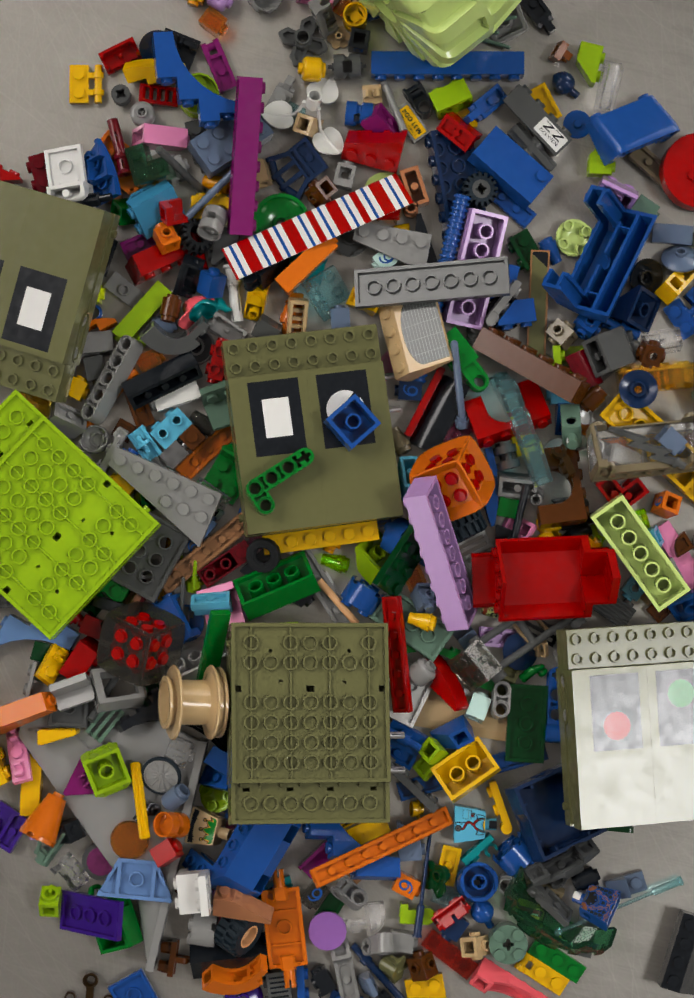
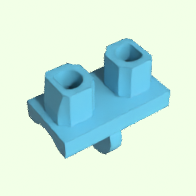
M141 425L127 436L142 458L151 461L155 456L158 457L163 453L144 425Z

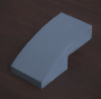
M655 223L653 226L652 243L693 246L694 226Z

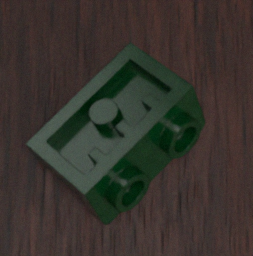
M525 229L514 236H510L507 239L506 247L510 254L514 253L517 260L515 262L520 267L519 270L527 273L530 271L531 250H539L528 229Z

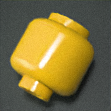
M305 56L302 63H298L297 73L301 74L303 81L320 82L325 77L326 63L320 57Z

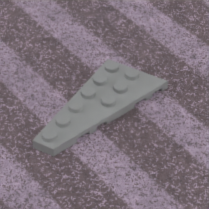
M117 446L108 465L198 547H201L223 493Z

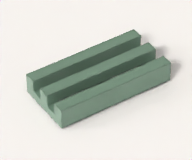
M121 709L111 711L96 731L92 732L91 730L106 713L100 712L94 723H91L85 732L99 743H102L123 717L124 711ZM116 711L119 712V715L110 724V726L106 729L102 736L98 737L97 735L99 734V732L108 723V721L112 718Z

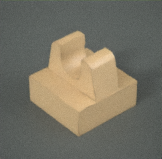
M381 84L362 86L363 102L374 103L373 105L380 102L383 104Z

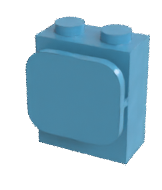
M166 179L156 185L150 184L131 194L126 201L128 205L127 213L136 222L134 225L135 230L146 239L152 237L153 229L158 223L162 222L160 220L159 202L178 198L173 186Z

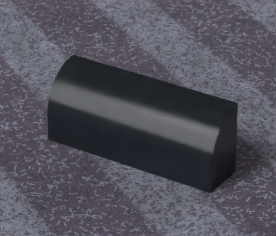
M447 375L442 376L409 439L412 445L423 451L442 444L458 413L454 378ZM462 383L465 399L470 386Z

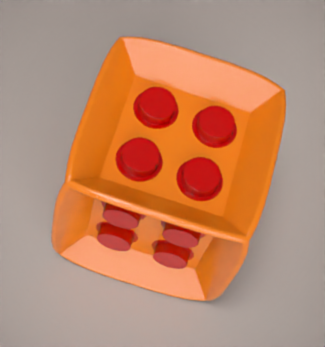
M470 435L461 436L428 449L416 459L409 473L410 484L414 478L437 476L451 522L473 514L486 506L495 488L492 470L478 444Z

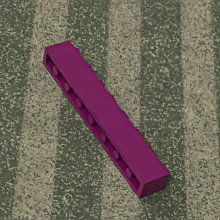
M237 76L227 233L231 235L253 236V231H256L254 212H257L258 201L255 200V192L259 191V181H256V176L260 172L258 153H261L262 149L259 134L263 132V122H260V116L264 113V102L261 101L262 94H265L266 83L263 82V78Z

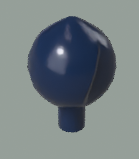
M563 71L553 75L552 88L556 93L560 95H567L569 93L574 99L580 95L574 88L575 80L570 73Z

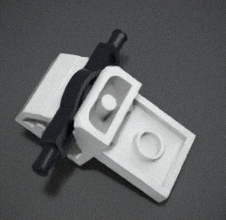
M82 144L44 150L49 186L46 187L47 194L94 208L100 206L101 202L113 201L111 192L100 195V192L94 193L93 185L88 183Z

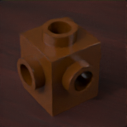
M326 175L320 181L316 178L307 186L310 189L304 194L309 202L317 208L321 204L332 201L331 196L338 189Z
M652 339L641 341L636 351V358L641 362L642 366L652 369L653 366L659 367L660 363L664 362L666 352H664L665 349L660 345V342Z
M423 949L413 952L411 957L406 959L413 982L427 981L439 973L432 951L424 952Z

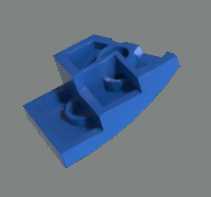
M96 138L94 140L95 145L91 151H87L84 154L87 181L93 185L94 193L100 192V195L111 192L114 199L121 195L118 175L106 146L101 139Z

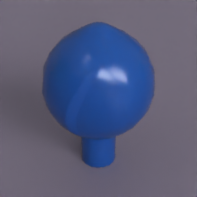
M487 900L474 902L470 909L472 918L478 923H485L486 927L491 929L494 926L491 920L494 915L492 904Z

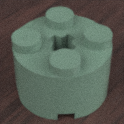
M510 921L499 922L488 934L489 949L496 961L503 964H514L524 958L528 949V941L525 933L517 924ZM506 939H510V942H512L509 943V946H505L504 944L506 943Z

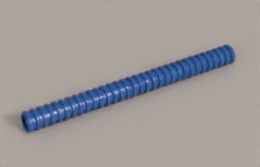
M454 194L455 200H452L454 204L451 206L452 212L449 213L451 217L448 218L449 224L446 225L448 229L445 230V242H442L444 246L443 248L441 247L442 254H439L441 258L438 259V262L456 260L455 254L458 253L456 249L459 248L458 242L461 241L459 237L462 236L461 230L464 229L462 225L465 224V212H468L466 208L469 207L468 201L471 200L469 196ZM444 301L438 302L441 313L444 311L442 310V307H445ZM425 374L413 381L422 382L424 384L427 381L425 380V377H428V374Z

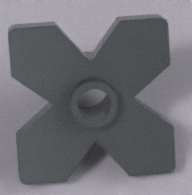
M312 16L301 20L300 29L297 31L287 27L278 32L283 44L294 46L290 54L294 67H297L299 62L302 63L303 58L307 56V51L318 56L328 51L324 39L313 37L317 25Z

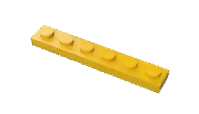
M377 520L262 536V538H269L275 541L281 553L380 540ZM263 548L264 555H270V552Z

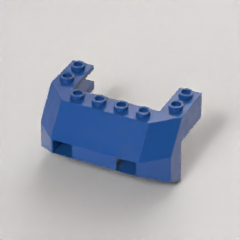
M591 185L583 200L598 220L592 229L591 236L587 244H585L572 274L570 275L562 271L559 277L550 268L543 279L542 286L557 304L585 318L606 323L647 242L658 215L626 209L610 188Z
M301 824L237 825L216 861L203 852L199 854L195 849L191 848L181 865L188 868L189 871L209 869L211 888L216 890L217 885L227 886L257 898L263 892L299 831Z

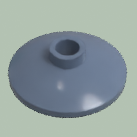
M681 245L671 246L663 251L661 262L667 269L674 272L684 273L694 270V249Z

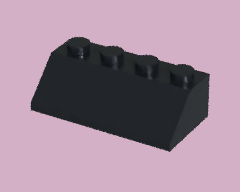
M680 909L657 983L661 988L694 995V913Z

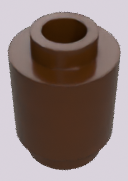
M167 294V297H163L159 313L161 321L173 324L176 322L182 302L178 299L179 296Z
M598 384L594 387L592 386L587 391L580 406L586 412L589 410L594 412L606 400L605 397L608 394Z

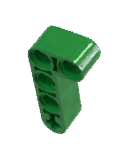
M299 449L248 482L245 487V493L260 515H269L275 508L274 500L268 491L313 462L314 453L311 449ZM302 454H307L309 456L307 458L308 462L303 460L299 462L297 466V463L295 461H297L302 456ZM283 464H291L293 471L286 473L283 470ZM274 474L276 482L273 484L268 483L266 475ZM252 484L258 485L260 492L252 494L249 486ZM262 501L270 503L269 511H263L260 508Z

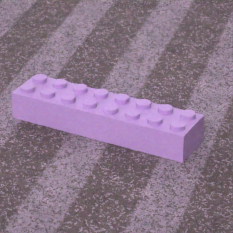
M437 476L414 478L403 497V505L407 508L409 523L413 526L414 538L419 544L420 556L424 559L425 572L429 575L431 590L435 593L436 605L441 611L442 623L445 624L447 631L467 630L470 628L478 608H473L472 586Z

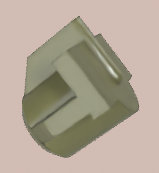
M391 954L383 956L379 961L378 967L395 984L403 977V972L408 965L405 962L406 957L404 955L399 958Z

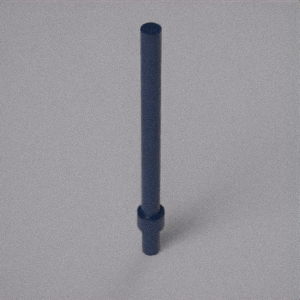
M355 942L350 948L360 958L359 961L363 966L366 965L395 998H405L372 961L373 958L363 955L362 949Z

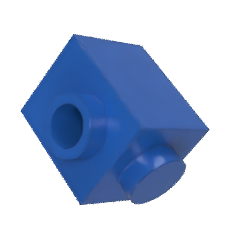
M214 267L201 270L196 291L207 299L223 298L227 276L221 273L220 269Z

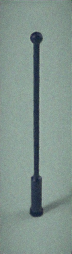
M432 834L427 838L420 901L416 909L414 933L412 934V937L422 938L421 932L425 908L423 901Z

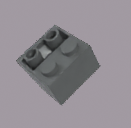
M624 326L614 328L581 342L595 378L606 376L638 361Z

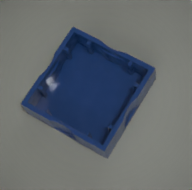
M562 763L504 789L533 862H545L567 851L571 846L588 841L607 831L606 828L579 830L574 826L565 825V810L562 807L564 802Z

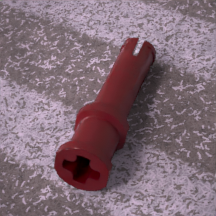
M111 118L107 120L115 153L113 160L117 165V175L120 178L131 176L134 174V169H131L130 154L126 152L118 119Z

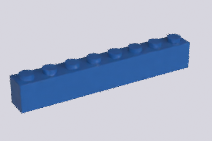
M371 51V78H375V81H386V78H394V81H405V79H413V81H424L425 79L443 81L444 79H451L453 81L464 78L474 82L481 81L482 79H489V81L493 82L508 79V81L516 82L524 77V51H470L456 63L445 68L434 67L427 60H420L410 51Z

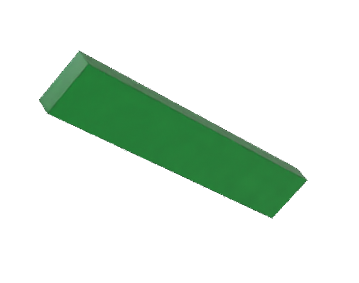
M230 610L210 611L196 680H203L204 672L209 665H213L215 668L220 667L231 617Z

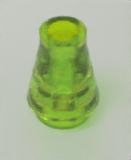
M324 553L321 558V564L340 574L342 572L347 573L350 558H346V555Z

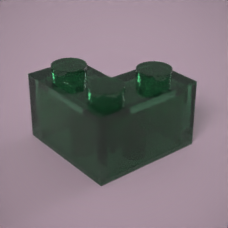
M141 143L124 149L136 187L143 188L150 184H158L165 179L170 180L177 177L175 170L162 157L152 159L149 146Z

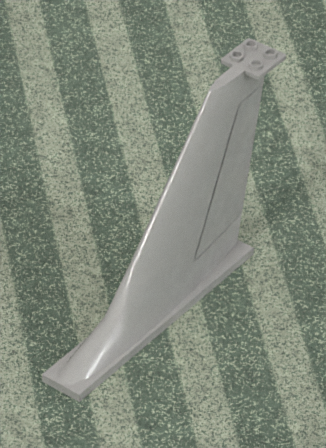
M34 661L33 664L29 665L27 675L30 678L29 682L25 683L23 689L25 697L39 692H50L49 686L34 676L41 664L39 661ZM59 673L54 683L67 678ZM94 701L89 702V714L95 706ZM133 707L121 709L125 712L123 717L128 714L132 717L137 713ZM107 711L91 730L92 732L96 731L111 711ZM116 711V713L112 716L108 723L99 732V734L97 735L98 737L102 736V734L106 731L110 724L119 715V712ZM49 714L20 727L19 738L58 793L64 795L63 792L80 760V756L86 751L103 746L108 742H117L130 778V763L140 762L142 770L145 762L151 758L166 757L171 759L181 771V783L185 784L190 790L188 800L175 811L167 810L162 805V795L151 792L144 785L146 804L157 803L161 808V812L185 813L190 820L209 739L201 738L199 740L180 730L178 737L175 740H171L166 729L161 727L160 721L136 725L121 733L116 727L121 724L119 721L102 743H99L85 732L87 728L48 726ZM41 728L80 729V733L75 736L44 745L37 744V731ZM132 783L126 789L106 797H95L94 794L64 795L63 799L66 801L67 806L79 820L112 869L118 858L154 861L149 850L165 839L172 838L156 835L153 828L155 816H148L150 838L145 840L139 838L138 824L133 820L136 809ZM185 837L176 838L181 842L184 849ZM182 856L169 865L161 867L171 896H173L174 891L173 878H176ZM135 900L138 904L144 940L145 971L153 972L157 964L171 903Z

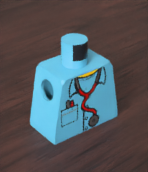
M454 804V843L485 839V830H497V818H486L485 809Z

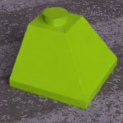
M380 531V540L361 542L355 547L357 571L370 585L390 555L380 548L383 537Z

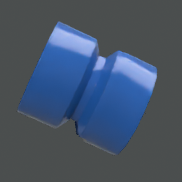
M347 101L345 126L355 127L357 124L360 125L361 120L372 115L374 103L363 102L359 105L357 101Z

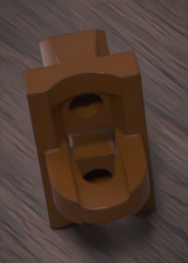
M174 938L173 941H162L160 952L170 954L169 960L160 959L157 970L167 973V977H173V974L176 972L177 963H190V956L178 954L180 939Z

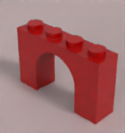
M529 379L517 383L518 393L524 405V410L518 418L509 422H500L493 419L488 414L481 396L464 401L465 413L468 415L472 432L480 449L491 447L501 441H508L518 435H526L532 430L543 429L552 424L551 413L538 384Z

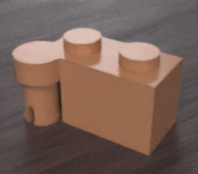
M418 165L399 171L402 184L414 202L403 208L404 216L409 219L415 218L418 214V209L428 206L430 202Z

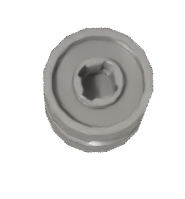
M206 205L197 227L198 235L208 241H218L222 236L228 212L219 205Z

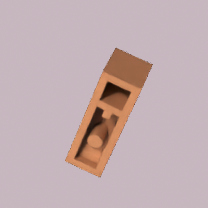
M217 885L213 897V916L271 925L274 907L251 895L243 894L236 889Z

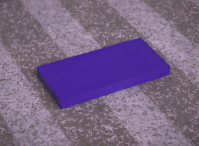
M62 890L60 929L112 941H121L124 901L72 890Z

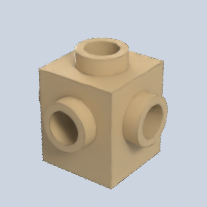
M480 931L469 932V936L460 938L462 958L482 960L483 956L490 954L488 934L481 935Z

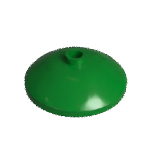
M284 193L270 195L258 204L257 212H254V220H256V231L254 232L255 234L277 225L278 222L287 221L308 210L298 198Z

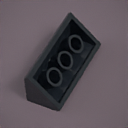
M265 932L261 933L252 949L241 957L232 956L216 943L214 947L190 944V966L193 979L202 978V973L212 964L230 969L240 968L249 964L260 953L267 956L268 971H270Z

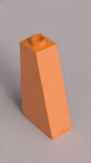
M334 237L305 250L275 278V282L288 295H291L338 249L336 244L338 240Z
M39 692L1 706L0 735L58 711L55 697L50 692Z

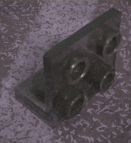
M479 638L447 661L451 671L458 676L463 686L470 692L491 680L503 669Z

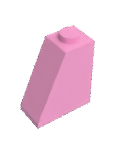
M144 123L132 130L131 148L155 150L158 146H162L166 151H182L187 148L190 136L188 135V129Z

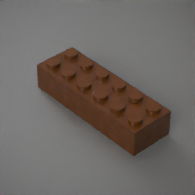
M490 326L488 329L482 327L472 346L473 349L564 400L578 405L581 404L591 385L586 382L588 378L579 373H570V368L563 364H554V359L540 353L537 355L538 350L524 344L521 346L522 342L508 335L505 337L506 333L498 328Z

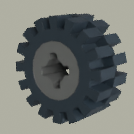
M473 173L462 183V195L471 198L468 201L469 207L474 206L475 209L479 207L482 209L495 200L494 198L497 197L498 193L496 191L498 187H495L497 183L491 180L492 176H487L488 173Z

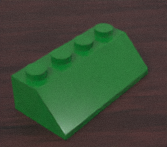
M304 550L280 560L278 566L272 571L266 573L254 571L233 580L241 605L249 621L321 591Z

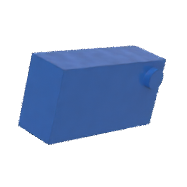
M497 126L467 159L482 174L488 173V177L492 176L491 180L497 183L495 185L523 210L533 202L554 177Z

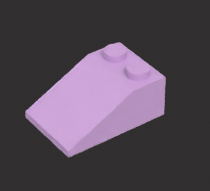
M603 175L598 184L600 187L610 188L626 209H631L639 196L638 191L634 190L633 186L622 184L612 176Z

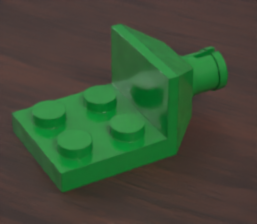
M233 443L222 446L219 456L201 483L223 493L221 500L232 507L239 497Z

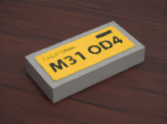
M408 101L399 107L408 129L407 135L415 144L429 133V130Z

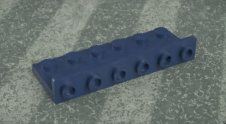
M432 130L426 135L424 142L426 149L429 151L428 164L429 167H432L433 175L431 176V181L436 189L435 202L439 205L438 219L442 223V240L445 242V230L448 229L446 225L449 224L448 218L451 217L449 213L452 212L451 206L454 204L452 203V200H455L454 194H462V183L473 173H478L479 170L467 161L474 152V147L464 152L438 130ZM480 207L478 208L479 210L486 211V207L480 209Z

